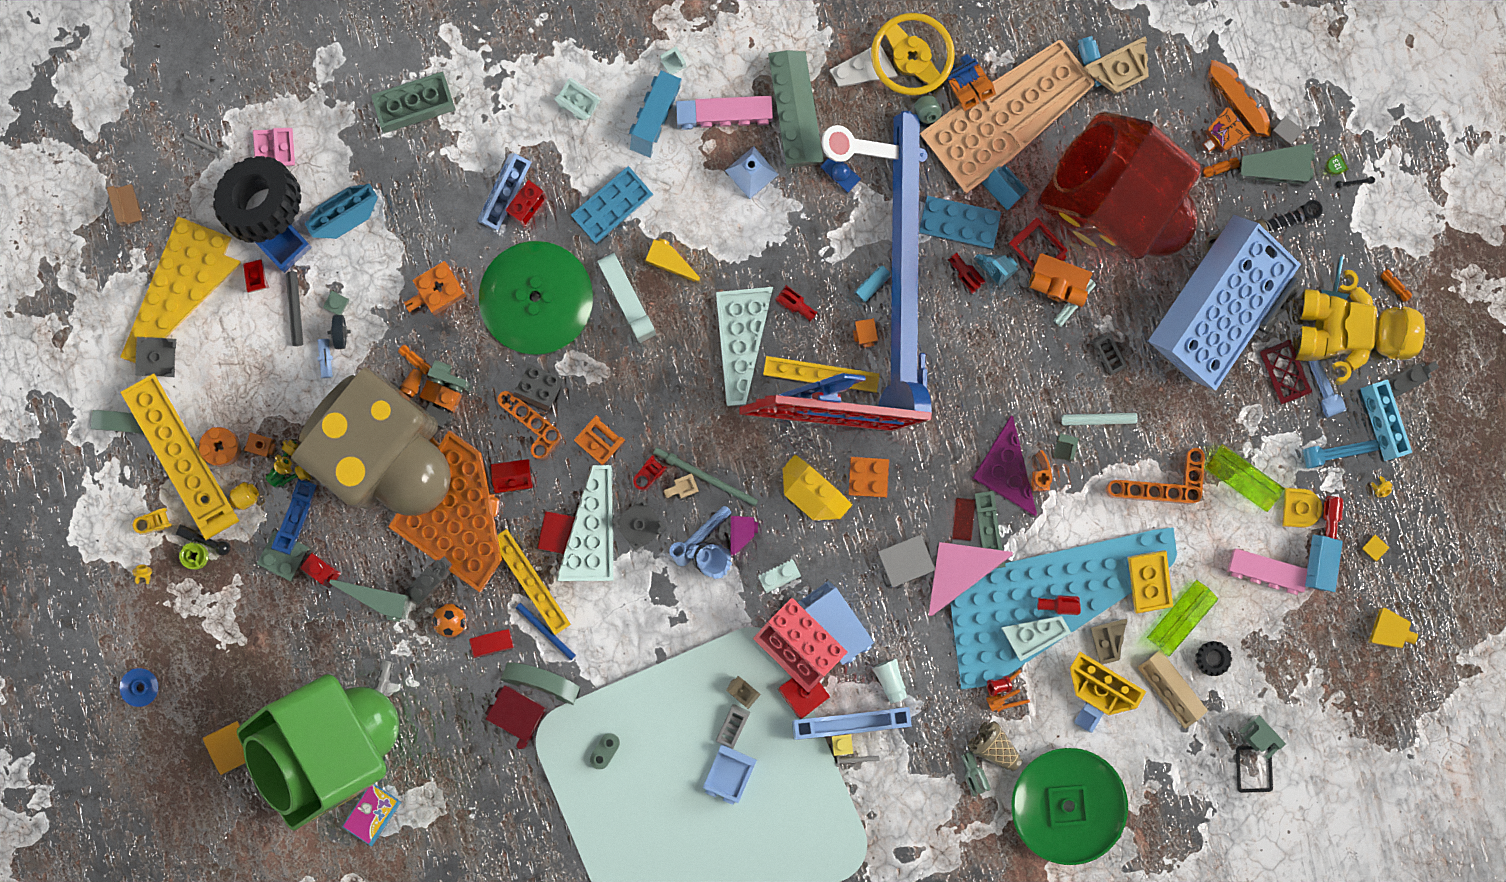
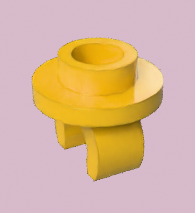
M1380 476L1379 480L1382 484L1377 486L1372 482V489L1376 491L1377 497H1386L1392 491V483L1385 481V478Z
M145 564L136 566L132 570L133 575L136 576L135 583L139 584L140 577L146 579V584H149L152 569Z

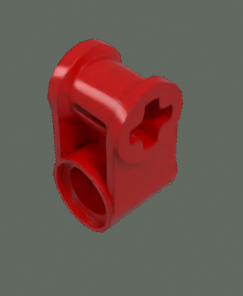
M652 455L633 479L635 489L640 492L648 490L666 471L667 467L662 466L655 460V456ZM645 478L647 480L646 486H638L636 483L637 479Z

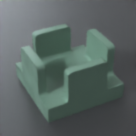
M1253 715L1239 730L1241 734H1244L1249 728L1254 727L1244 739L1255 751L1260 750L1264 752L1270 745L1272 746L1262 756L1265 760H1268L1286 745L1260 715Z

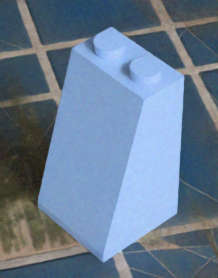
M830 580L798 602L848 652L840 660L842 665L851 663L855 660L856 655L861 652L864 653L872 647L873 640Z

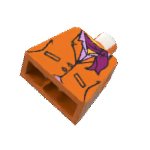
M1227 107L1206 130L1205 133L1209 139L1202 143L1207 152H1211L1217 147L1223 153L1248 139L1251 134L1232 110Z

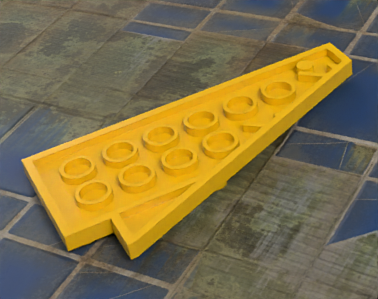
M177 217L120 358L136 363L137 337L167 338L241 264V261L225 255L232 239L230 236Z

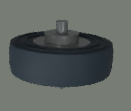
M334 315L331 331H327L328 335L331 334L335 349H345L348 334L351 333V330H347L344 315Z

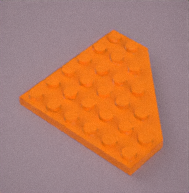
M448 431L438 446V449L447 459L451 473L450 487L445 498L435 509L422 515L405 516L396 513L388 527L435 561L446 557L452 564L449 569L450 572L478 592H482L502 561L482 454L459 436Z

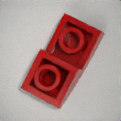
M509 629L469 639L473 658L488 656L495 652L511 650L513 648Z

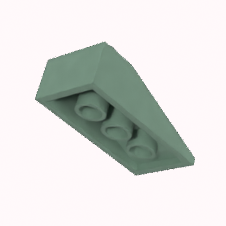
M330 579V584L377 612L387 615V620L400 622V619L406 620L410 602L409 596Z

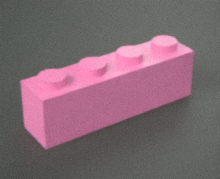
M772 96L695 99L697 125H701V128H710L716 124H720V127H730L731 124L749 126L750 123L768 125L769 122H773Z
M1233 549L1227 572H1230L1232 577L1242 579L1244 576L1250 578V582L1260 585L1261 582L1268 583L1269 588L1279 590L1280 587L1285 588L1287 593L1293 595L1304 593L1307 569L1240 549Z

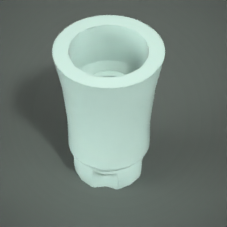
M897 658L887 660L872 667L891 704L907 698Z

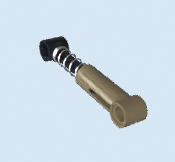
M1310 200L1296 208L1293 212L1288 211L1287 214H1280L1278 217H1272L1270 220H1263L1261 218L1254 222L1259 223L1268 233L1270 231L1274 232L1273 230L1282 229L1284 226L1289 225L1290 227V224L1296 222L1298 224L1299 221H1315L1322 214L1323 208L1320 202ZM1310 206L1315 208L1316 214L1310 215L1307 208ZM1221 233L1210 235L1203 242L1202 249L1205 254L1210 250L1209 242H1215Z

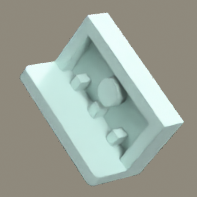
M569 78L560 94L554 100L558 102L561 108L573 112L577 119L586 121L591 118L601 98L572 78Z

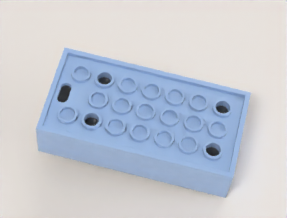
M1233 215L1148 342L1189 379L1216 391L1301 264L1259 223Z

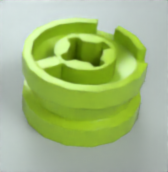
M191 542L183 546L179 558L186 568L198 570L207 564L209 554L203 545ZM194 552L198 554L196 555V560L191 558V554Z

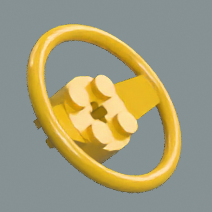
M905 13L888 20L876 33L871 47V61L878 78L891 90L904 95H921L933 91L947 79L954 64L955 51L950 34L940 22L920 13ZM910 20L925 22L941 34L947 48V60L941 74L931 62L932 54L928 44L917 36L909 37L898 23ZM884 35L894 51L893 62L897 71L905 76H915L927 85L908 88L894 83L886 76L879 62V46ZM909 53L916 54V60H909Z

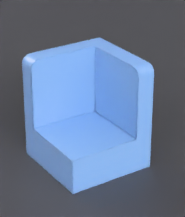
M1085 703L1074 723L1092 733L1104 713Z

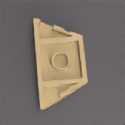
M1146 36L1084 66L1083 70L1114 94L1149 77L1147 67L1148 54L1145 50Z

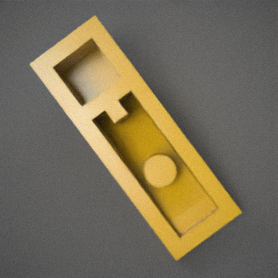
M661 238L653 240L645 260L647 264L698 284L700 283V277L677 251L669 245L670 242Z

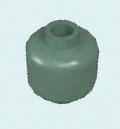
M930 95L923 96L915 103V112L922 123H934L940 118L942 109L935 97Z

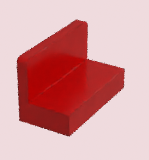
M529 459L491 465L495 493L533 488Z

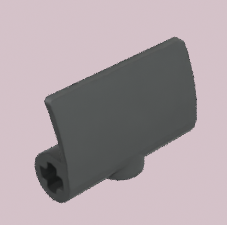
M1291 278L1258 327V330L1265 334L1270 332L1278 320L1275 316L1280 315L1286 310V300L1291 302L1300 289L1298 285L1299 279Z

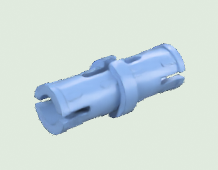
M329 339L317 340L319 351L317 360L320 362L321 378L333 377L331 365L333 356L330 355Z

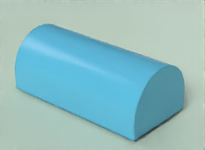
M883 265L879 266L854 291V294L865 303L892 276L891 273Z

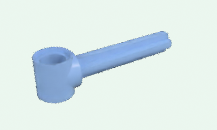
M1320 360L1308 361L1324 398L1321 406L1325 416L1329 418L1346 411L1342 397L1334 394Z
M722 506L686 542L683 543L681 541L671 545L669 553L678 566L687 565L691 561V558H688L686 552L691 550L690 547L699 545L731 514L727 506Z

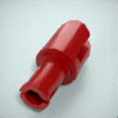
M957 252L948 259L959 272L958 278L972 294L981 287V284L986 283V280L974 266L967 265Z
M787 285L784 286L783 290L775 298L778 303L790 312H798L810 322L817 314V311L804 303V297Z
M1327 496L1324 503L1325 536L1337 539L1338 522L1342 520L1343 499L1340 497Z
M1057 595L1055 599L1038 598L1037 609L1055 610L1060 615H1079L1081 613L1080 598L1078 596Z

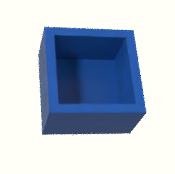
M289 225L286 231L278 234L276 238L256 243L284 273L312 248L292 225Z

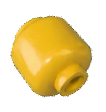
M242 482L230 490L229 502L234 508L246 510L257 502L258 490L252 483Z

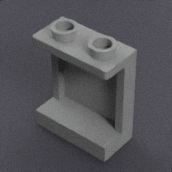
M921 535L877 552L879 555L876 557L877 563L880 568H884L886 573L883 575L886 585H891L892 588L935 571Z

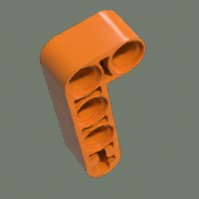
M509 391L501 392L498 396L499 405L538 436L531 446V454L537 460L545 459L561 439L560 432L522 400L514 397L513 393ZM509 396H511V402L516 405L512 407L508 403L503 404V398H508ZM521 407L527 409L524 417L517 416V410ZM535 419L542 421V425L538 429L532 428V422ZM549 431L557 433L555 440H547V433ZM537 446L545 448L543 455H535V448Z

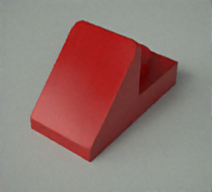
M262 259L243 264L248 293L269 288Z

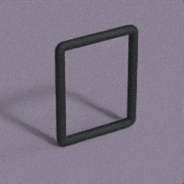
M1238 746L1236 748L1238 791L1240 793L1271 792L1273 790L1272 756L1268 759L1269 788L1241 789L1240 750L1254 749L1252 746Z

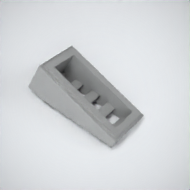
M732 704L716 738V742L733 749L750 712ZM733 712L742 716L743 719L733 715ZM730 719L733 720V721H735V722H737V723H739L740 726H737V725H735V724L729 722ZM726 727L737 731L736 734L727 730ZM723 733L734 738L733 741L723 737Z

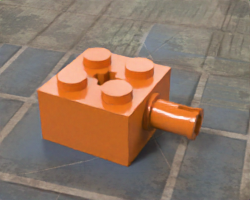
M443 261L412 280L418 289V294L403 303L409 313L422 304H427L431 313L436 315L466 297V294L446 261ZM438 284L442 286L441 292L436 290Z

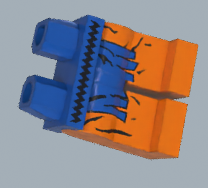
M968 54L961 57V66L955 68L953 64L952 70L947 77L948 85L964 112L979 104L978 98L983 102L996 95L991 80L987 78L975 58L972 59Z

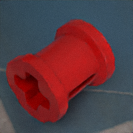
M1003 676L1002 679L998 680L989 679L987 681V689L989 694L994 697L998 693H1010L1012 683L1008 676Z

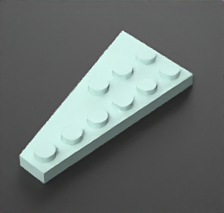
M773 287L716 292L727 406L746 405Z
M592 465L590 467L556 581H614L611 465Z

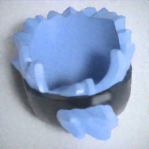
M705 542L691 546V550L686 552L687 557L692 558L695 568L705 576L707 575L714 579L723 578V575H727V571L730 570L729 566L732 565L730 562V550L723 548L722 545Z

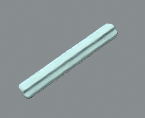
M1137 413L1072 414L1061 416L1062 425L1135 424L1138 420Z

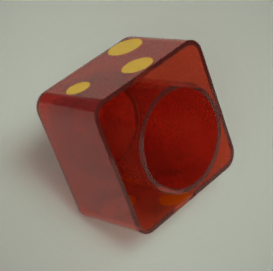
M1103 111L1095 115L1085 130L1066 148L1058 161L1053 177L1038 199V205L1088 246L1132 259H1142L1146 255L1154 257L1169 256L1182 250L1195 234L1198 214L1194 200L1189 193L1200 178L1202 167L1199 162L1151 121Z

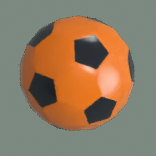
M451 603L443 604L433 613L432 625L439 635L447 638L455 637L464 630L466 615L458 605Z

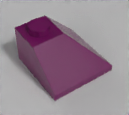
M731 516V557H735L754 538V533H758V522H754V517Z

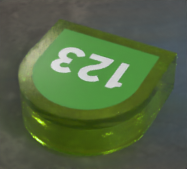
M1341 153L1330 157L1325 164L1326 171L1330 175H1340L1349 170Z

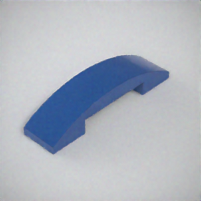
M298 479L280 531L277 532L271 547L272 550L288 555L291 554L308 515L316 491V484Z

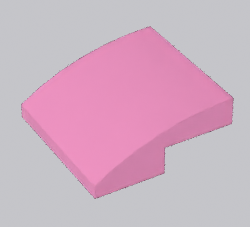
M292 128L253 130L254 158L255 156L272 157L282 162L286 167L295 166Z

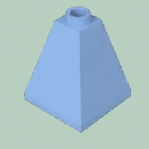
M754 146L725 170L749 199L779 175Z

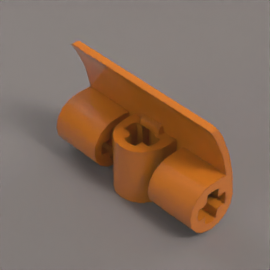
M1041 253L1033 268L1028 287L1047 294V297L1052 300L1066 301L1083 307L1088 296L1086 288L1092 272Z
M1040 450L1035 456L1042 467V471L1032 472L1030 486L1033 491H1050V484L1053 479L1052 471L1046 454L1043 450Z

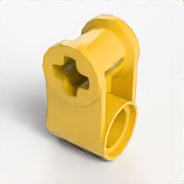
M167 508L158 509L135 518L132 524L134 531L141 535H147L172 527L167 518ZM141 521H146L147 528L140 531L138 524Z

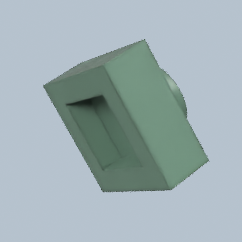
M331 291L323 308L336 315H342L349 299Z

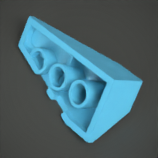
M977 254L974 258L999 287L1018 270L1016 267L1017 263L1011 257L1007 258L1005 255Z

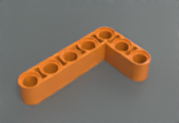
M1193 448L1186 453L1183 485L1113 480L1106 486V493L1109 497L1117 499L1195 504L1202 498L1205 454L1200 448ZM1192 452H1196L1199 455L1198 462L1191 460L1190 455ZM1191 471L1198 474L1197 481L1190 480L1189 473ZM1112 484H1117L1120 487L1119 494L1111 492ZM1133 485L1139 488L1137 496L1130 493V487ZM1151 487L1157 488V497H1152L1149 494ZM1170 489L1177 491L1176 499L1169 497L1168 491ZM1189 490L1196 492L1197 497L1195 500L1188 498Z

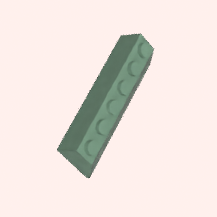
M785 50L768 53L786 169L824 163L806 51Z

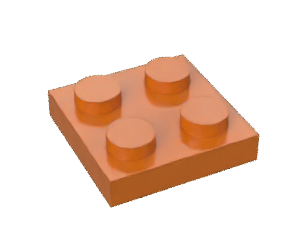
M851 457L848 496L887 498L889 459Z

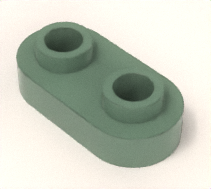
M605 734L591 754L590 763L595 769L606 768L618 750L620 740L615 734ZM611 739L613 746L608 747L606 741ZM598 756L603 757V762L600 764L596 762Z

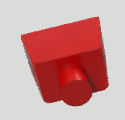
M313 551L300 567V569L328 588L332 587V584L329 583L330 579L337 580L341 575V572Z

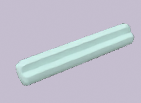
M1091 279L1086 288L1088 294L1096 285ZM1068 302L1053 320L1055 324L1061 327L1078 306Z

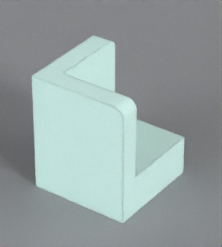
M677 46L660 55V60L669 74L674 75L686 68V62Z

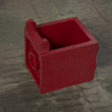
M504 685V687H499L494 696L497 698L494 705L490 704L485 712L487 715L486 720L520 738L516 746L518 749H524L531 740L548 707L512 687Z

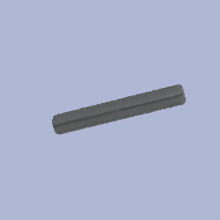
M290 271L286 273L291 340L292 346L298 347L303 345L297 272Z

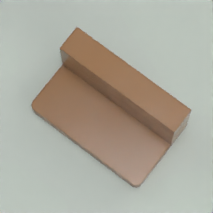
M132 184L116 188L114 185L107 187L115 219L119 226L122 227L142 220Z

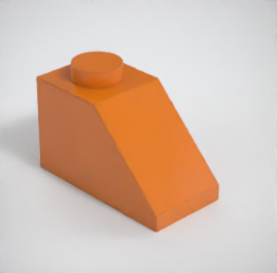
M427 380L419 397L454 413L462 395L443 385Z

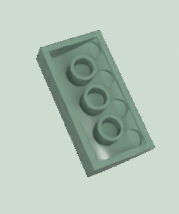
M443 71L371 95L384 134L456 110Z

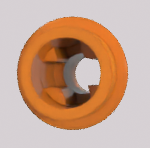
M413 368L400 385V390L409 398L417 395L423 373Z

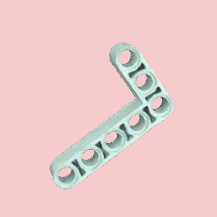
M615 253L598 260L597 262L638 342L641 343L655 336V329L638 300Z

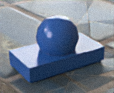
M828 158L820 167L847 193L861 180L844 162H836Z

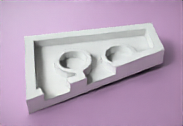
M880 45L879 62L882 70L888 78L898 77ZM871 48L830 69V73L839 88L880 80L872 65Z

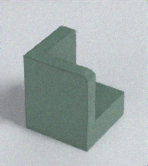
M1060 433L1053 456L1072 462L1079 438Z

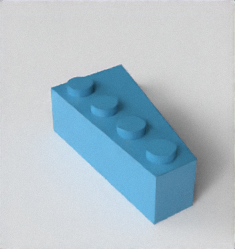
M660 71L658 76H654L651 83L653 88L651 92L646 93L644 98L645 106L644 108L640 107L636 116L638 121L636 124H632L629 131L631 135L630 150L651 158L654 142L657 143L660 137L661 125H665L669 114L668 109L671 110L681 87V78L664 71Z

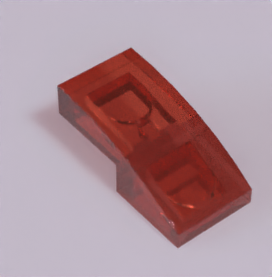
M956 498L952 539L972 540L975 499Z

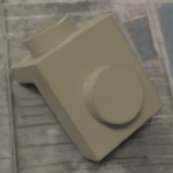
M740 676L733 679L726 690L747 709L761 695Z

